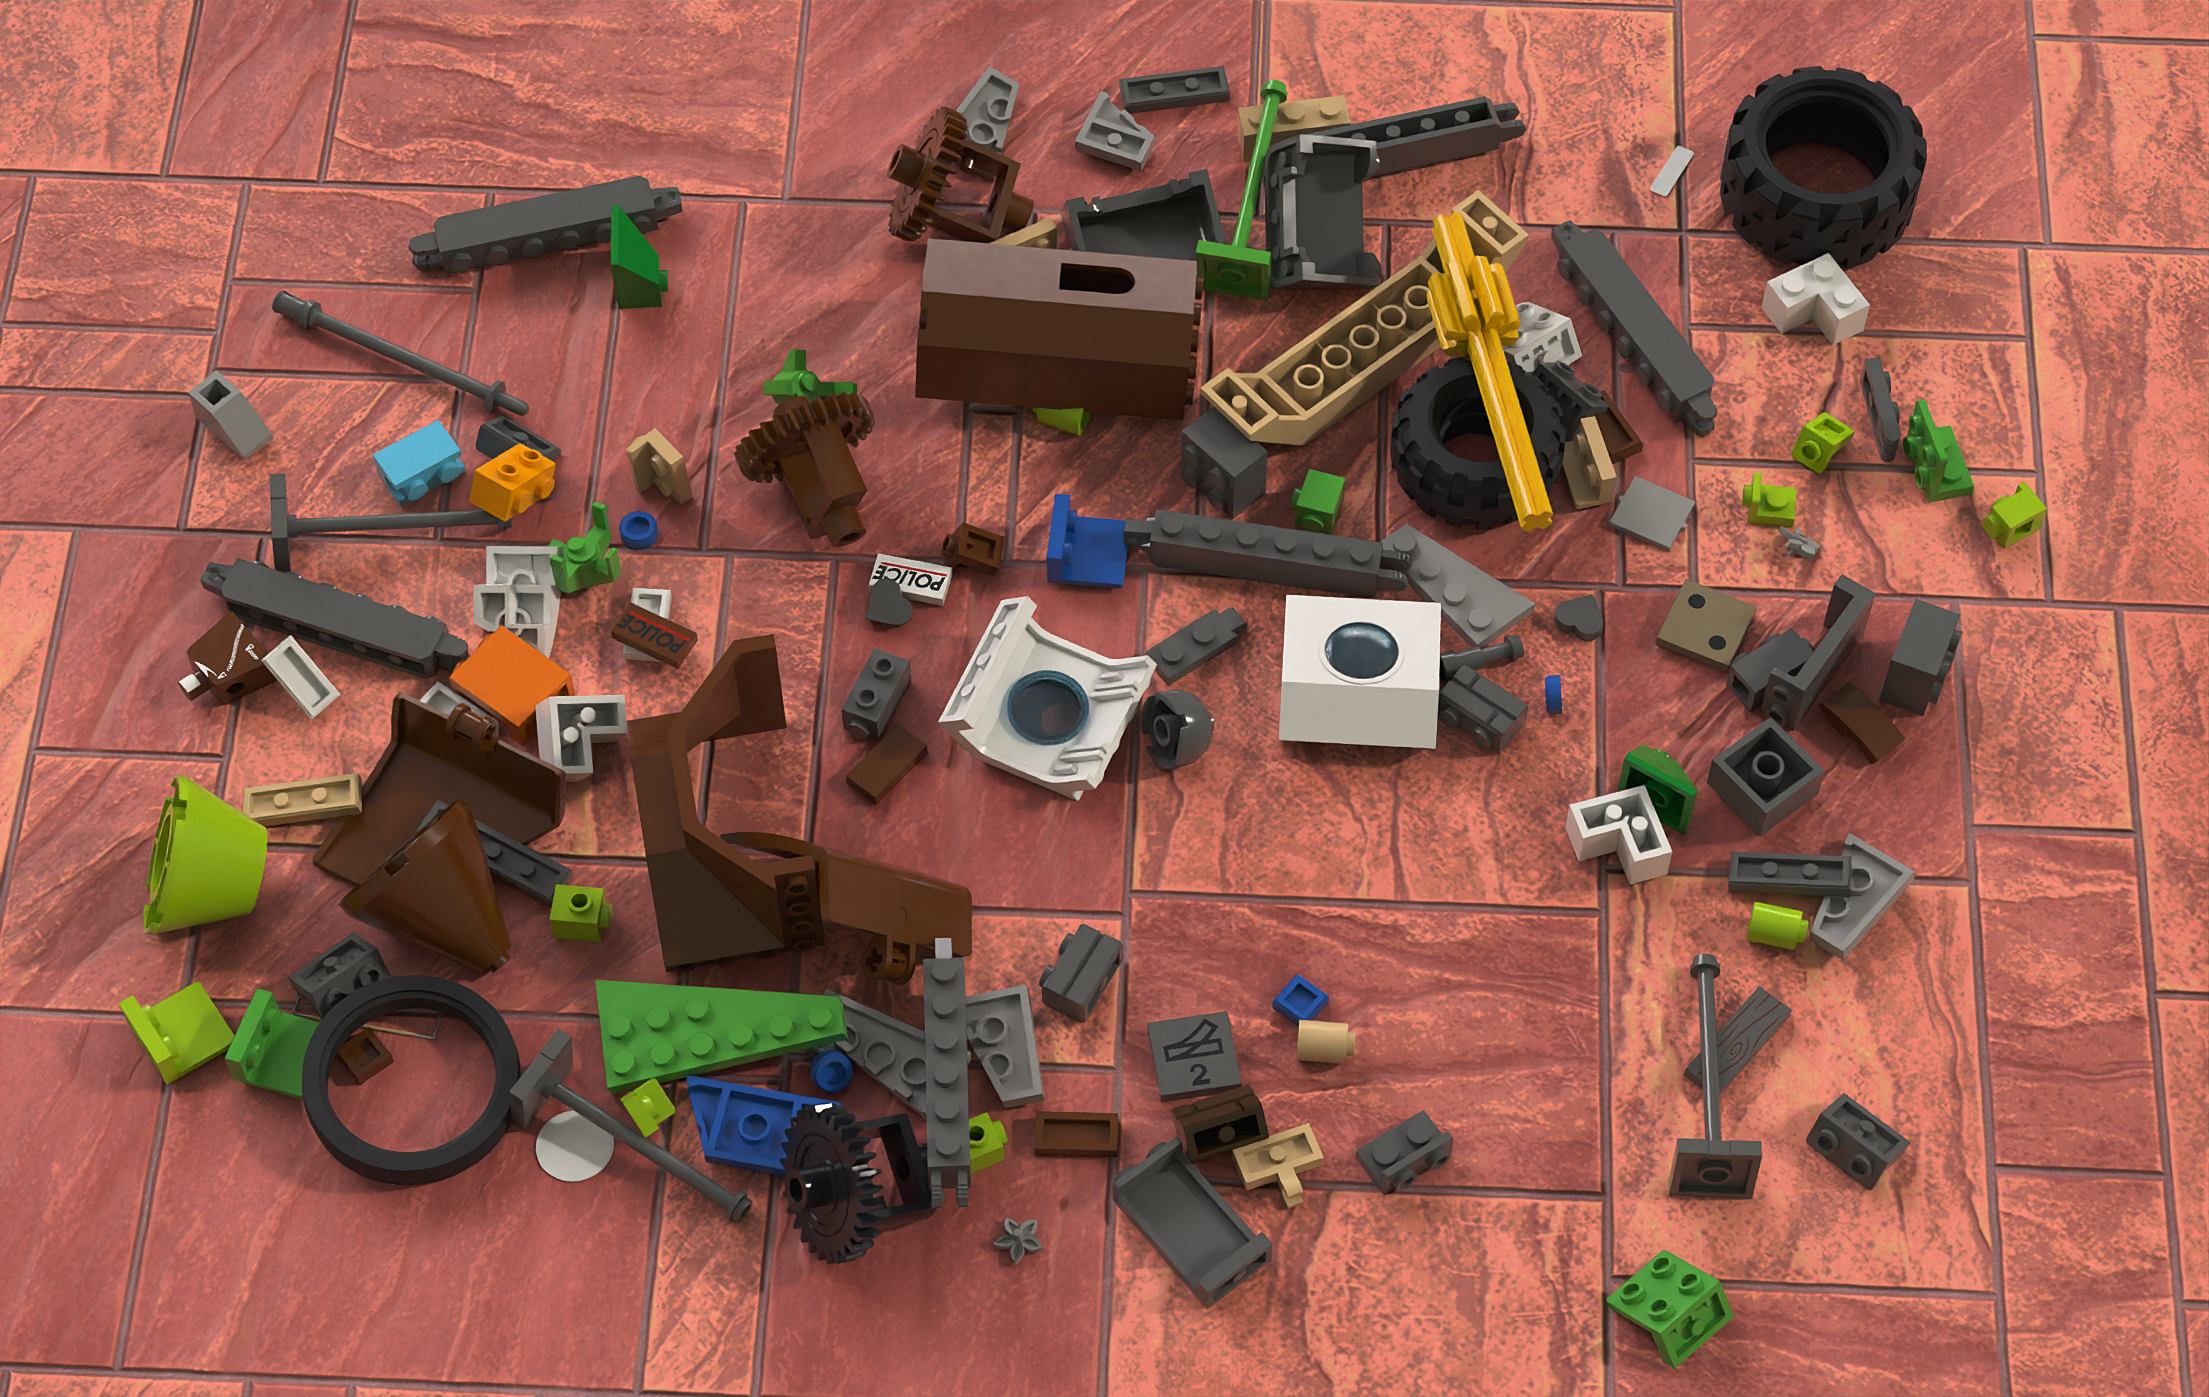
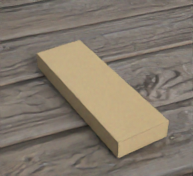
M359 773L244 788L243 813L264 827L362 814V778Z

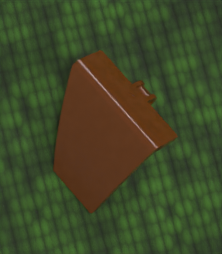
M399 692L394 697L392 705L391 741L362 786V814L341 816L314 854L313 865L356 886L396 849L402 847L415 835L416 830L437 800L450 805L460 797L472 809L475 820L526 846L560 826L565 814L566 773L562 769L500 740L498 720L491 716H486L485 718L473 713L471 707L464 703L458 704L448 715Z
M761 832L720 834V838L731 845H738L787 859L813 855V861L819 863V899L823 922L875 934L861 958L862 971L868 978L878 980L886 978L887 981L896 985L907 983L915 971L916 945L935 949V938H951L952 954L966 957L972 953V897L969 889L963 885L908 868L792 837ZM899 961H903L904 965L898 964Z

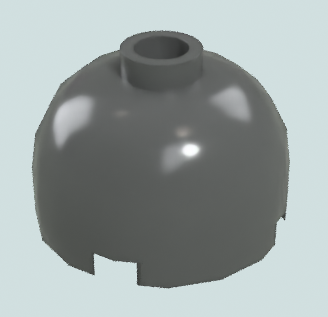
M1184 690L1162 691L1155 693L1156 695L1149 696L1144 702L1141 717L1142 733H1149L1150 740L1154 747L1147 746L1149 755L1163 769L1182 767L1196 762L1208 750L1214 730L1212 714L1197 696Z

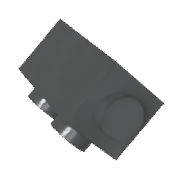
M1793 628L1781 635L1773 634L1761 644L1760 648L1750 654L1744 652L1732 661L1726 685L1742 704L1752 712L1762 706L1769 675L1772 670L1778 668L1788 675L1795 677L1813 654L1814 649L1807 639L1801 638Z
M874 648L841 709L843 729L860 739L869 738L877 742L880 741L911 683L910 661Z

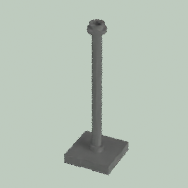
M269 474L275 570L284 573L291 572L290 538H298V534L498 524V531H504V528L512 527L511 518L504 522L485 510L297 519L296 515H289L285 474Z
M1711 954L1695 956L1693 963L1690 965L1691 976L1698 980L1705 1139L1677 1138L1668 1181L1669 1196L1752 1199L1762 1159V1141H1722L1714 979L1720 975L1721 971L1717 958Z
M560 1029L556 1030L535 1060L509 1091L511 1121L524 1131L529 1127L548 1100L555 1098L725 1208L724 1217L728 1220L734 1219L740 1222L752 1205V1201L747 1198L745 1192L740 1191L737 1195H734L562 1084L573 1069L572 1037Z

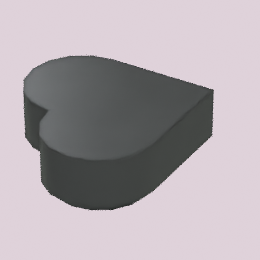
M889 578L878 580L872 587L865 619L898 626L907 624L913 616V606L908 599L902 597L900 585Z
M1593 594L1564 601L1556 607L1554 622L1561 631L1567 633L1574 632L1579 639L1584 641H1593L1601 635L1604 622Z

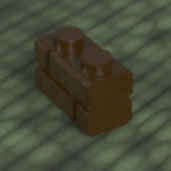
M1249 1084L1195 1101L1192 1105L1185 1104L1171 1109L1177 1137L1183 1143L1182 1149L1191 1163L1269 1138L1262 1104Z

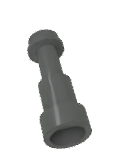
M1507 635L1504 637V643L1480 649L1477 646L1456 653L1453 650L1440 653V679L1444 684L1448 683L1463 664L1477 671L1484 669L1487 663L1504 658H1509L1511 662H1515L1518 658L1524 657L1523 643L1518 635Z

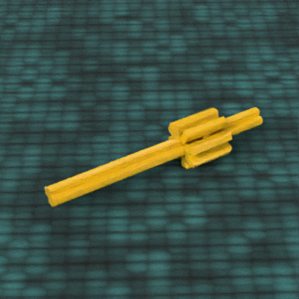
M1453 212L1448 217L1440 214L1433 220L1434 228H1432V232L1445 274L1435 272L1428 280L1430 290L1427 292L1426 298L1441 349L1447 356L1457 353L1458 357H1464L1465 361L1471 360L1520 526L1524 531L1528 532L1536 527L1543 530L1552 524L1551 516H1553V512L1502 345L1512 346L1519 338L1517 329L1521 324L1505 270L1500 263H1494L1489 266L1487 257L1474 256L1461 214Z

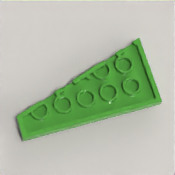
M595 980L607 1088L611 1094L636 1089L651 1078H655L658 1083L685 1078L688 1075L693 1076L848 1040L843 1003L839 996Z

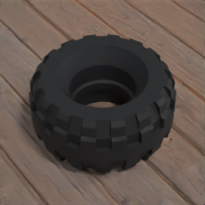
M1464 357L1448 360L1441 369L1438 366L1432 367L1419 376L1416 383H1413L1410 389L1405 390L1399 400L1396 414H1394L1390 454L1392 468H1395L1397 471L1399 485L1410 499H1417V506L1431 517H1435L1437 514L1444 517L1449 525L1462 528L1463 523L1477 525V529L1493 528L1496 522L1504 521L1508 525L1519 520L1501 459L1493 462L1468 461L1455 456L1444 445L1456 436L1470 433L1483 434L1494 438L1471 360L1465 361ZM1508 361L1507 364L1544 486L1549 496L1551 487L1554 483H1557L1564 458L1566 430H1564L1563 414L1559 404L1555 402L1553 396L1549 395V389L1535 375L1528 377L1525 375V370H1523L1522 366Z

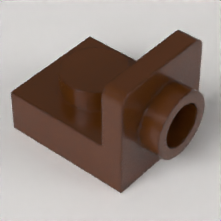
M963 522L953 534L949 533L943 541L941 555L945 556L943 566L952 567L953 570L960 563L994 575L1000 569L1004 537Z

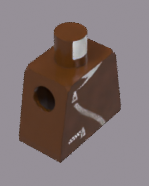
M231 611L188 648L186 654L194 672L180 680L178 684L190 701H193L209 690L220 704L227 705L276 682L277 679L261 661L269 653Z

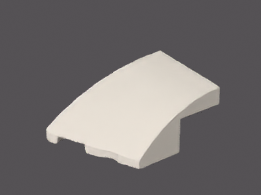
M486 546V584L474 585V624L488 632H495L502 625L549 658L556 631L561 591L555 586L550 558L553 554L563 558V547Z

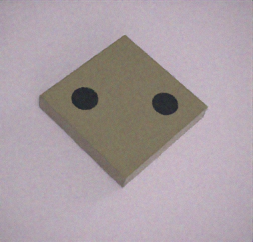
M1685 579L1657 636L1656 645L1727 673L1755 616L1757 607Z

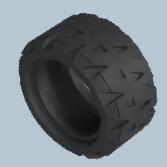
M1821 66L1796 68L1793 70L1792 75L1786 77L1777 74L1756 87L1755 97L1749 94L1745 96L1734 113L1720 180H1722L1720 196L1726 214L1734 213L1732 225L1748 244L1756 242L1762 247V254L1787 265L1794 262L1804 265L1827 253L1831 255L1838 265H1843L1845 269L1873 260L1878 252L1881 254L1887 252L1900 240L1905 228L1910 224L1927 161V142L1923 138L1922 125L1909 105L1903 106L1902 99L1897 92L1881 81L1874 83L1867 80L1863 73L1837 67L1836 71L1824 70ZM1821 143L1832 145L1848 151L1860 159L1871 171L1875 180L1859 190L1848 193L1825 194L1813 192L1799 187L1786 179L1774 167L1770 157L1784 148L1797 144Z

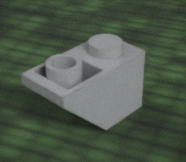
M217 370L188 392L196 418L244 461L273 439L271 432L242 392Z

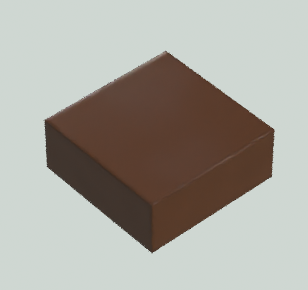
M370 1027L344 1043L337 1053V1057L359 1085L394 1062L390 1052Z

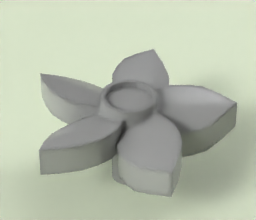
M1783 526L1778 530L1780 534L1788 539L1785 546L1791 548L1788 554L1792 557L1798 552L1800 556L1812 560L1815 553L1821 547L1814 540L1803 535L1800 528H1797L1794 533H1791Z
M1006 1218L1004 1226L1008 1235L999 1237L993 1243V1246L998 1249L1011 1248V1258L1016 1265L1023 1258L1025 1250L1030 1253L1043 1251L1039 1239L1035 1237L1038 1227L1037 1220H1027L1019 1226L1016 1221Z

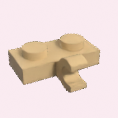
M1309 1123L1271 1135L1268 1139L1232 1150L1233 1161L1246 1191L1278 1181L1287 1209L1303 1204L1301 1197L1303 1189L1296 1174L1324 1165V1156Z

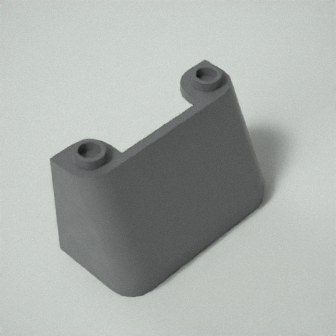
M1298 134L1269 147L1264 164L1266 251L1271 252L1270 287L1272 289H1371L1379 286L1382 271L1381 264L1374 253L1364 252L1362 182L1368 181L1377 172L1379 167L1376 141Z
M1207 169L1189 172V178L1179 180L1178 183L1177 179L1169 180L1165 185L1103 199H1100L1099 196L1093 197L1089 205L1085 202L1084 196L1066 200L1060 211L1072 251L1196 261L1198 240L1226 244Z

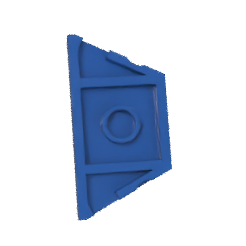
M688 1075L686 1079L706 1162L779 1176L787 1173L785 1167L780 1163V1158L787 1157L781 1144L788 1141L785 1129L792 1128L789 1120L790 1118L797 1117L796 1111L804 1109L805 1106L820 1103H834L837 1106H842L840 1102Z

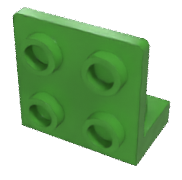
M1925 399L1916 401L1913 415L1909 417L1907 436L1903 438V449L1908 459L1912 458L1915 466V481L1918 488L1924 490L1928 503L1971 495L1974 484L1951 426L1936 428Z
M257 988L225 1056V1061L233 1080L303 1100V1062L310 1039L320 1022L280 1011L273 993Z
M1667 1250L1661 1251L1606 1300L1609 1308L1652 1333L1663 1362L1674 1369L1734 1317L1721 1282Z

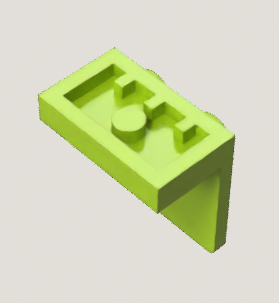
M194 982L151 1008L148 1004L141 1008L133 995L119 1003L129 1027L166 1085L227 1051L235 1037L200 982Z

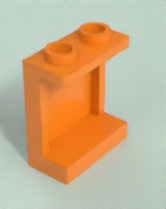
M502 625L493 634L485 636L480 642L478 649L467 660L459 662L449 677L452 690L463 698L467 696L509 726L511 738L522 746L537 733L535 709L537 704L551 696H573L575 694L572 677L569 672Z

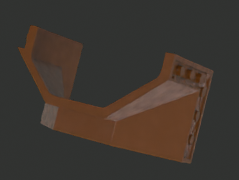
M774 634L734 640L682 712L627 721L630 756L645 855L666 972H689L699 966L711 964L725 966L740 959L752 957L766 959L773 957L777 953L793 950L807 952L817 946L825 945L813 855L765 863L757 862L705 828L697 818L687 752L701 742L787 728Z

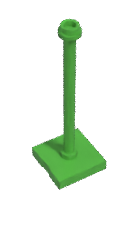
M1268 80L1261 88L1260 96L1265 100L1232 245L1198 240L1196 248V276L1203 277V290L1268 301L1271 289V252L1246 248L1278 106L1287 100L1288 95L1286 85L1279 80Z

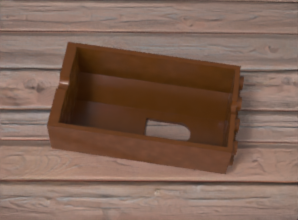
M928 238L920 301L915 397L1058 410L1082 408L1084 412L1184 420L1185 405H1193L1194 383H1188V379H1195L1197 357L1190 356V352L1197 353L1199 330L1192 329L1193 326H1200L1202 303H1194L1195 299H1202L1203 277L1196 276L1197 261Z

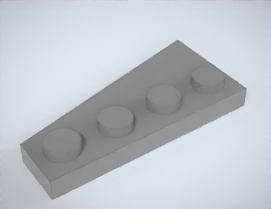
M1407 523L1380 541L1383 543V549L1402 552L1409 555L1410 559H1412L1411 567L1407 571L1404 570V572L1395 571L1406 575L1407 579H1409L1408 584L1426 602L1441 603V617L1471 648L1477 646L1480 649L1484 648L1535 610V603Z
M826 989L823 995L839 996L843 1003L848 1040L829 1045L844 1054L852 1063L927 1120L925 1032ZM967 1051L968 1064L971 1061V1052Z

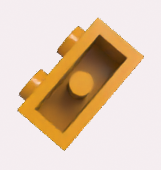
M519 443L475 470L469 502L505 522L518 513H523L529 506L550 495L555 485L553 476L556 463L544 457L537 450L530 449Z

